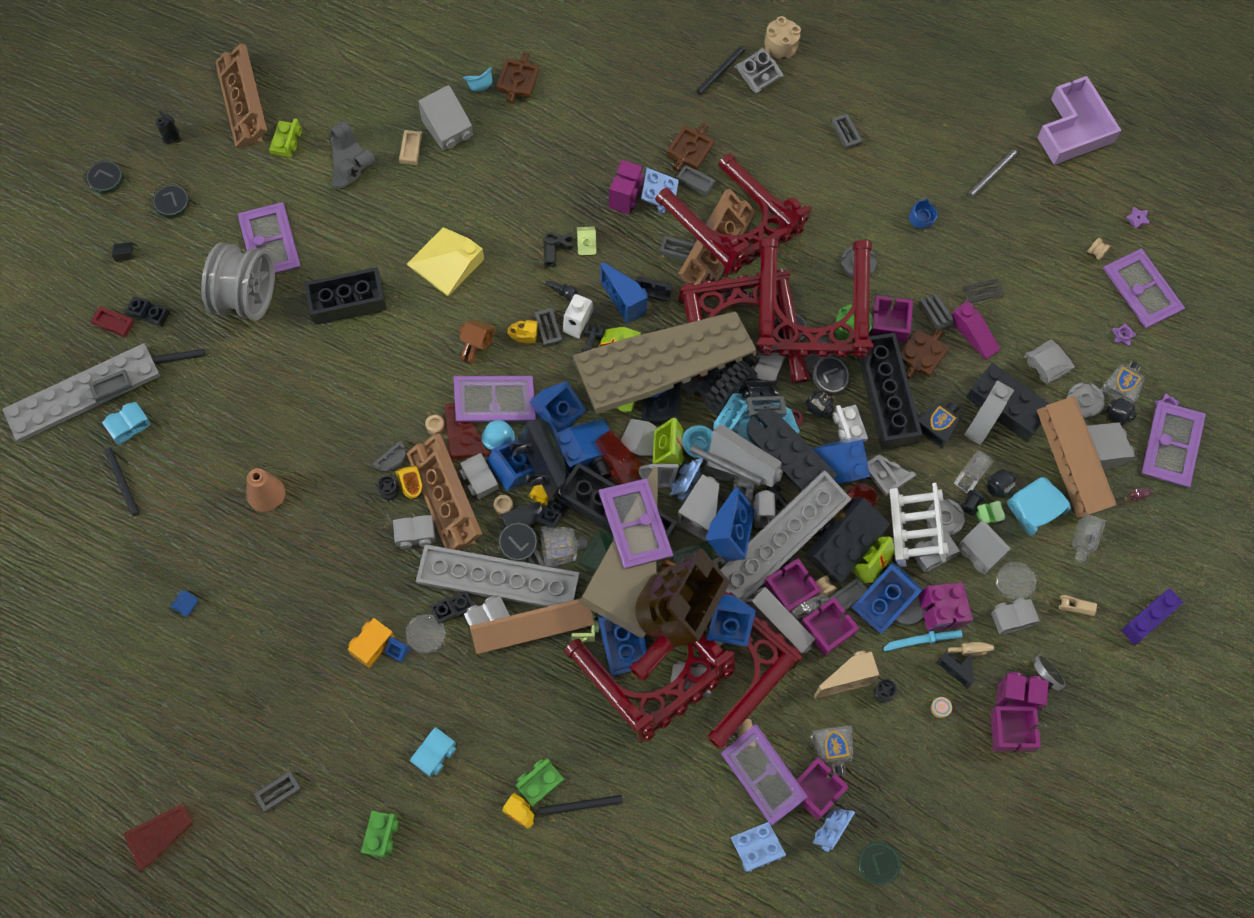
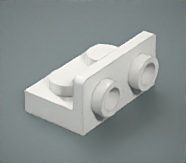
M840 405L836 406L832 417L834 423L838 424L840 440L858 437L863 439V442H866L868 437L857 406L853 405L841 408Z

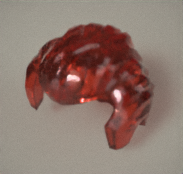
M860 483L846 492L851 500L853 497H862L873 507L876 505L878 497L872 487Z

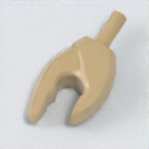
M982 642L964 643L961 647H948V652H961L962 656H969L971 654V657L985 655L988 651L994 650L992 644Z

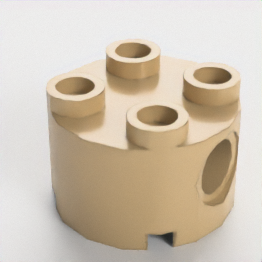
M783 16L772 21L766 29L764 40L766 52L776 59H782V57L787 59L793 56L798 48L801 28Z

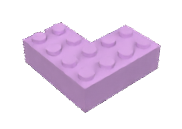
M1085 76L1074 80L1072 84L1068 82L1056 87L1051 100L1062 116V119L1043 125L1037 138L1052 163L1056 165L1114 143L1122 130L1089 78Z

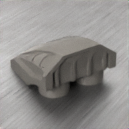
M764 48L734 66L755 94L784 76L775 60L769 56Z
M1052 339L1024 355L1025 359L1028 358V365L1038 371L1040 379L1046 384L1061 378L1075 368L1070 358Z

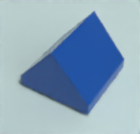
M181 590L171 608L188 617L199 600L189 592Z
M390 637L384 653L402 662L411 647Z

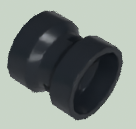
M386 475L378 480L377 487L383 499L393 500L397 497L399 489L396 480L392 476Z
M882 679L874 688V698L880 703L889 702L897 692L896 684L890 679Z

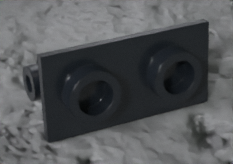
M159 111L161 117L156 120L155 124L161 133L163 142L171 144L176 138L181 141L180 131L174 124V118L170 114H164L162 111Z
M643 276L636 278V282L641 289L644 288L649 297L665 301L670 300L674 285L644 278Z
M744 381L738 393L742 394V397L745 399L747 397L778 396L779 392L774 388L778 381Z

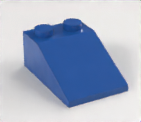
M600 263V282L626 324L646 315V307L648 306L646 290L644 288L641 289L637 282L608 264Z
M604 419L572 426L555 434L569 475L577 463L589 467L591 466V461L598 457L606 456L608 458L621 452Z
M853 437L812 448L838 474L833 479L836 483L870 477L863 439Z
M518 439L494 448L486 461L507 491L525 484L527 475L536 474L525 453L512 455L514 451H510L511 443H519Z
M735 488L710 523L709 532H707L708 543L724 562L746 559L755 509L739 488Z
M892 561L851 608L882 634L920 594L922 587Z
M596 613L610 675L614 676L631 672L629 667L634 661L637 662L647 651L644 637L640 638Z

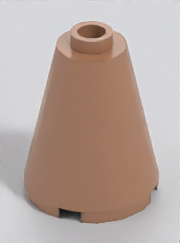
M259 468L253 469L248 473L246 499L251 507L256 511L270 512L283 503L286 495L285 487L277 477Z

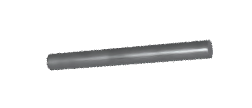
M1012 149L967 195L973 198L1017 155V151Z
M692 445L690 449L691 453L760 486L763 480L695 445Z

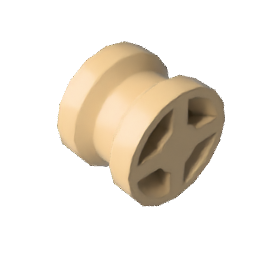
M1098 238L1087 252L1094 254L1097 260H1101L1111 246L1104 244L1102 239Z
M828 575L816 581V584L821 589L818 596L820 599L828 597L837 589L835 585L830 583Z

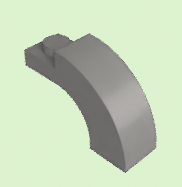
M997 380L964 436L981 445L1014 390Z

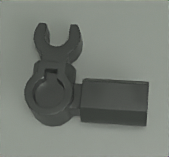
M548 232L544 235L545 267L556 266V247L562 246L565 249H572V243L566 242L567 240L572 241L571 234L560 236L553 232Z

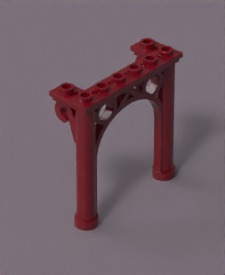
M731 153L726 154L720 160L718 167L728 174L759 205L762 212V222L753 231L742 235L730 233L726 235L712 230L668 187L662 189L655 198V201L660 206H664L725 266L726 276L733 272L737 273L743 266H749L755 259L761 258V250L759 249V241L761 239H776L779 246L783 242L787 243L793 236H799L804 230V224L810 218L809 214L812 209L811 206L807 207L806 205L801 207L800 202L794 197H790L784 202L775 198L736 161V158ZM767 223H775L779 227L777 229H772L767 225Z
M761 239L759 241L761 273L757 353L763 356H770L772 353H779L780 356H790L791 353H797L798 356L803 357L810 356V354H817L819 357H828L829 354H836L837 357L855 355L857 358H865L867 355H870L873 349V343L869 340L870 251H872V242L868 240L853 242V303L849 312L835 324L821 328H809L790 321L781 312L776 299L778 240ZM775 313H776V315L778 316V318H779L783 323L779 324V325L774 329V318H775ZM853 314L854 330L846 324ZM788 326L794 331L795 336L792 339H782L778 335L779 330ZM841 327L849 332L850 337L844 341L837 340L833 336L834 331ZM799 332H802L801 336L806 337L810 343L796 342ZM830 332L829 339L832 343H818L820 338L825 337L826 333Z
M779 269L777 270L776 283L777 304L781 312L790 321L797 324L789 285L791 272L790 270ZM760 273L750 277L748 275H741L737 279L731 280L730 278H722L718 282L707 280L698 285H694V283L683 285L679 291L678 301L685 305L688 323L702 320L701 310L710 314L708 318L715 317L722 310L734 305L750 304L760 307V299L756 295V292L760 290ZM754 288L752 298H749L750 294H745L741 290ZM732 291V295L726 298V302L723 303L724 299L720 293ZM715 297L718 299L719 305L715 309L708 308L704 305V299ZM775 313V318L779 324L783 323ZM788 326L781 329L783 339H792L795 336L794 331ZM798 335L796 342L801 343L800 335ZM791 353L790 356H787L792 384L809 381L810 376L806 370L804 357L798 356L797 353ZM698 374L699 381H701L707 375L701 377L700 374Z
M725 591V593H724L725 595L735 596V595H734L733 593H731V592L728 593L727 591ZM754 616L751 630L761 637L762 640H758L753 647L751 644L753 639L750 635L748 645L745 646L751 655L754 665L752 684L719 724L706 736L719 750L725 748L730 737L783 676L792 668L795 669L802 659L800 651L795 646H789L780 633H774L766 621L763 619L759 620L756 616ZM665 636L659 637L637 662L634 661L629 667L630 671L638 679L645 681L675 646ZM761 645L768 647L772 651L773 657L769 660L758 658L757 647ZM760 665H771L759 679Z
M703 633L698 642L687 644L688 657L682 672L672 683L654 692L635 693L622 688L580 639L572 641L564 650L566 655L578 664L634 730L640 744L644 741H650L655 736V732L660 728H666L675 716L684 714L689 705L699 702L704 693L708 690H714L718 686L719 681L724 677L725 679L729 678L735 671V654L728 650L723 652L714 640H707V636ZM693 646L704 658H693ZM697 664L706 666L707 670L701 676L694 677L690 674L691 666ZM687 677L690 682L695 684L684 692L683 688L687 683L685 679ZM663 696H665L666 699L669 697H676V699L673 702H671L668 706L665 707V701L663 699ZM629 699L641 701L639 705L640 710ZM649 700H656L661 704L660 708L654 713H647L644 710Z

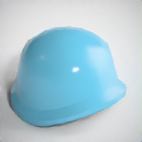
M488 68L480 76H464L463 79L466 80L472 91H484L493 83L492 68Z
M494 420L486 426L481 439L483 445L493 451L496 447L515 441V435L512 428L506 422Z
M700 425L687 429L682 437L684 450L694 458H701L691 453L690 449L692 445H695L709 452L713 434L712 430Z

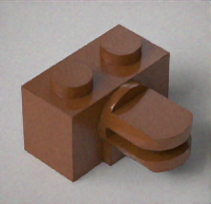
M478 320L465 322L459 332L461 335L460 340L465 342L461 360L466 361L468 359V362L473 364L479 348L486 349L488 345H491L496 327Z

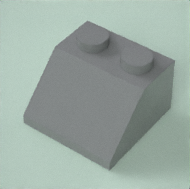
M984 520L958 545L961 554L969 558L973 562L975 569L984 575L1000 563L1011 549Z

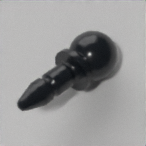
M554 281L545 282L551 289L558 291L560 296L564 295L567 300H572L573 296L578 294L574 286H567L565 283L560 285Z

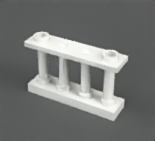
M932 483V493L910 496L900 495L898 488L890 489L895 558L899 567H907L906 559H909V557L938 553L942 562H946V554H949L948 543H944L940 501H943L942 489H938L937 483ZM934 500L935 510L905 514L901 509V506H905L908 503ZM936 518L937 528L914 531L903 530V524H906V521ZM938 535V546L914 549L905 548V541H908V539Z

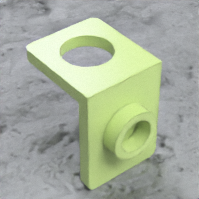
M577 227L578 254H596L595 227Z
M592 611L594 621L592 633H572V641L580 639L582 642H595V632H599V622L595 620L594 611Z

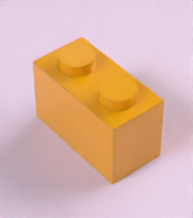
M373 618L364 624L361 634L350 641L348 651L353 657L370 668L386 648L389 638H394L395 636L391 630Z

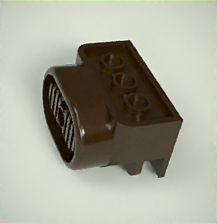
M699 548L694 557L685 556L679 564L668 566L663 571L654 573L648 579L636 601L635 613L638 624L647 635L651 637L665 636L673 646L698 642L730 581L706 552Z

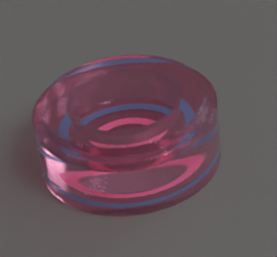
M1149 487L1134 490L1130 494L1133 500H1139L1151 496V491Z

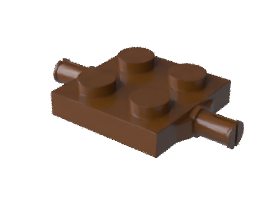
M525 52L522 53L521 60L506 59L496 90L508 93L506 99L508 104L509 102L513 104L515 96L530 98L539 73V66L527 62L530 56L527 52L526 54Z
M702 123L698 130L684 125L666 153V155L677 160L672 167L674 171L679 172L683 165L698 170L715 143L714 140L704 134L708 129L707 124Z
M917 329L900 352L903 363L908 367L906 370L908 380L914 372L921 373L929 378L945 357L949 347L938 340L943 334L942 330L938 329L930 336Z

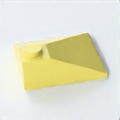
M443 227L407 263V266L446 296H449L484 260L483 249L469 238Z

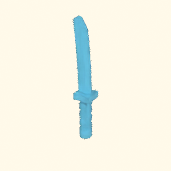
M956 630L937 634L934 631H929L926 635L889 642L883 650L887 652L930 642L931 645L935 644L936 641L962 638V631Z

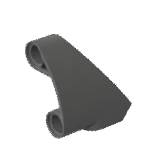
M343 120L330 128L334 162L333 188L346 187L359 178L361 171L376 162L369 149L363 150L357 143L351 128Z

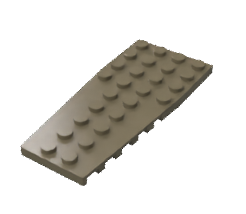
M731 312L626 338L573 355V361L597 414L674 388L673 384L680 381L683 384L689 382L691 377L700 374L702 377L707 375L708 370L713 368H725L726 363L734 360L736 363L740 362L742 357L751 353L755 356L756 348L738 314Z

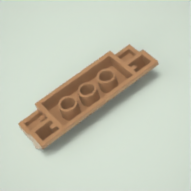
M240 43L231 53L224 52L215 61L235 147L237 148L263 142L262 135L267 131L247 47Z
M727 189L724 191L706 225L722 234L742 235L748 228L756 211L746 200L741 201L731 189ZM697 240L678 275L686 282L685 284L694 283V285H698L707 280L718 282L725 266Z
M1072 396L1038 409L1037 413L1077 518L1117 505L1076 397Z
M434 434L423 444H416L406 454L411 466H417L422 482L421 491L444 547L461 550L476 544L475 540L482 535V532L441 434Z
M580 599L472 625L470 630L476 654L594 625L592 611L580 604Z

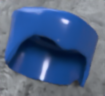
M929 199L916 202L909 213V221L914 227L919 229L930 228L938 217L937 210L929 203Z

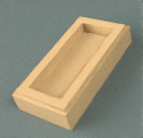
M404 130L399 163L417 165L422 132Z

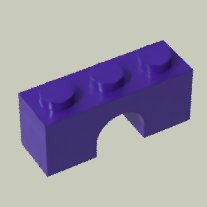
M1168 588L1121 631L1136 645L1184 602Z

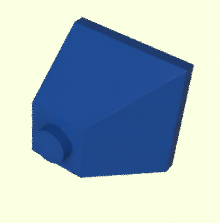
M567 381L542 390L529 402L542 420L549 422L556 433L566 429L586 411Z
M724 594L709 621L707 640L747 646L755 609L735 596Z

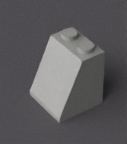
M449 85L418 101L421 120L443 151L451 149L456 144L466 141L473 136L472 124Z
M1120 422L1087 426L1103 470L1128 464L1135 457L1134 449L1129 444L1126 431L1121 427Z
M702 474L679 510L677 526L707 543V532H709L710 523L716 516L719 484L713 477H706Z

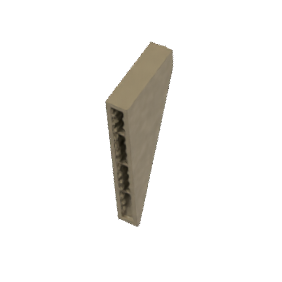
M654 466L647 480L657 506L658 468ZM640 492L622 524L639 520L642 514L647 513ZM651 523L648 526L638 524L623 528L631 555L657 549V541ZM613 539L579 603L636 636L643 638L646 633L638 624L635 606L648 579L656 573V561L624 569L615 539Z

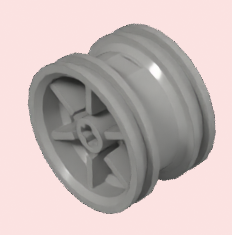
M217 243L207 257L202 275V300L207 311L226 315L232 309H235L239 317L254 321L261 319L269 307L274 290L275 265L271 253L268 250L251 248L246 253H242L235 244Z

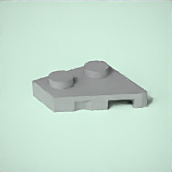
M877 455L867 462L871 479L885 497L890 494V489L900 488L916 477L914 472L911 471L910 473L900 468V465L888 461L887 458L881 455Z

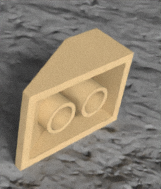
M859 651L854 653V656L818 687L814 694L815 699L873 685L879 676V672L872 652Z

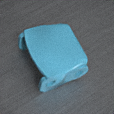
M1045 477L1038 478L1007 500L1008 507L1015 515L1019 525L1030 536L1035 535L1038 531L1037 527L1049 523L1060 514H1067L1071 509L1070 503L1064 495Z

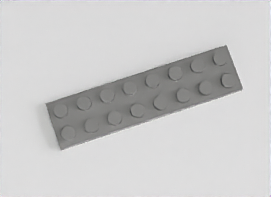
M143 343L2 410L15 440L19 443L160 377V374L147 346ZM125 369L133 388L96 402L89 383Z
M825 470L749 541L746 559L727 561L720 568V571L730 581L726 589L728 593H733L744 602L765 582L767 577L774 574L851 500Z
M425 544L416 584L459 592L465 591L470 594L486 597L500 596L503 600L548 607L574 600L579 572Z

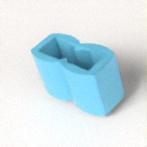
M136 402L124 405L120 412L108 415L102 422L117 445L124 443L134 434L143 431L151 425Z
M435 727L412 756L410 762L429 777H432L433 774L438 775L444 766L442 762L446 757L449 759L456 751L454 747L456 743Z

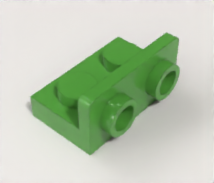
M548 758L546 760H539L533 766V771L529 774L524 773L517 779V790L532 807L564 781V778Z
M371 812L361 849L362 854L385 859L387 854H391L394 841H391L392 835L397 832L399 820H396L397 816L395 814Z

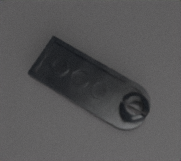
M682 381L673 384L674 388L664 391L658 397L642 399L641 421L666 423L670 419L676 418L680 422Z
M770 409L760 410L748 420L746 431L750 441L782 462V474L800 492L823 470L832 479L838 475L777 412Z

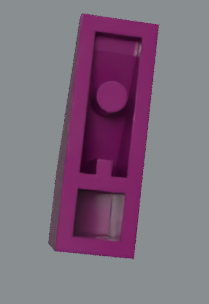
M966 301L953 311V325L985 360L1000 350L981 314L969 301Z

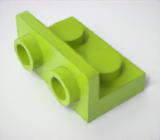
M294 118L292 123L278 122L269 149L270 154L291 158L293 151L297 148L298 136L300 137L302 132L298 119Z

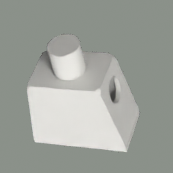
M577 294L573 296L564 315V333L580 339L585 325L594 311L593 303L590 299Z

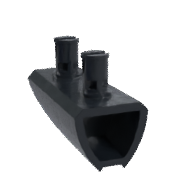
M530 420L526 423L518 437L519 443H511L510 451H514L513 456L526 454L536 473L526 476V483L530 482L528 487L542 485L549 500L552 502L561 486L565 483L564 457L550 423L545 420Z

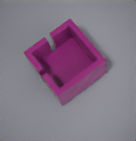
M621 160L616 175L620 177H614L609 189V208L630 214L631 209L636 207L637 194L642 192L644 174H642V166Z
M876 295L872 305L873 327L870 336L895 333L897 342L906 343L911 332L913 300L896 298L891 310L889 308L893 297Z
M799 558L785 566L783 571L780 569L767 577L763 585L791 614L818 598L821 592L811 576L807 578L809 572Z
M963 583L927 586L918 595L922 610H926L934 604V607L923 614L927 631L963 628L973 621Z
M835 597L822 605L819 610H815L804 618L801 623L815 638L813 643L824 657L855 636L859 630L857 624L848 614L844 617L843 621L840 620L845 610Z
M1010 672L998 683L996 706L1037 707V712H1039L1047 705L1049 681L1042 680V677L1039 676L1026 678L1021 673Z
M996 706L990 711L993 752H1013L1015 749L1016 752H1035L1041 748L1039 729H1034L1039 725L1037 707Z
M819 758L796 780L808 796L800 804L816 820H819L849 787L836 774L829 780L827 776L832 770Z

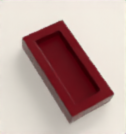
M101 306L91 320L93 325L125 338L135 323L133 319Z

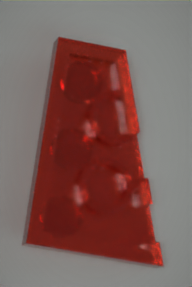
M446 403L444 409L450 458H471L479 453L483 457H487L489 453L484 447L473 422H456L455 403Z
M611 430L596 440V445L605 461L610 463L613 469L612 474L614 478H618L620 484L641 479L639 468L644 465Z
M182 803L124 833L139 872L142 873L193 824L185 804Z

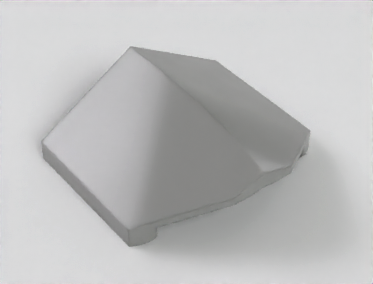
M631 419L621 439V443L624 444L629 452L639 456L653 457L654 430L657 427L648 421Z
M649 464L640 466L639 474L642 479L648 478L654 466L658 468V488H671L679 468L678 464Z

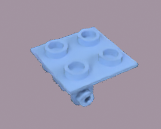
M646 168L641 199L657 205L658 211L665 213L667 209L664 206H660L655 201V198L666 187L676 195L679 180Z
M703 458L693 460L681 467L679 471L680 477L671 486L672 492L670 497L677 495V499L682 502L688 498L691 490L694 488L692 485L696 484L701 475V468L699 466Z
M833 808L827 814L824 825L816 832L812 843L822 846L821 848L826 852L833 850L855 812Z
M769 822L731 837L743 862L742 866L745 872H752L755 868L760 866L762 868L765 864L769 865L770 862L777 859L781 860L782 857L786 856Z

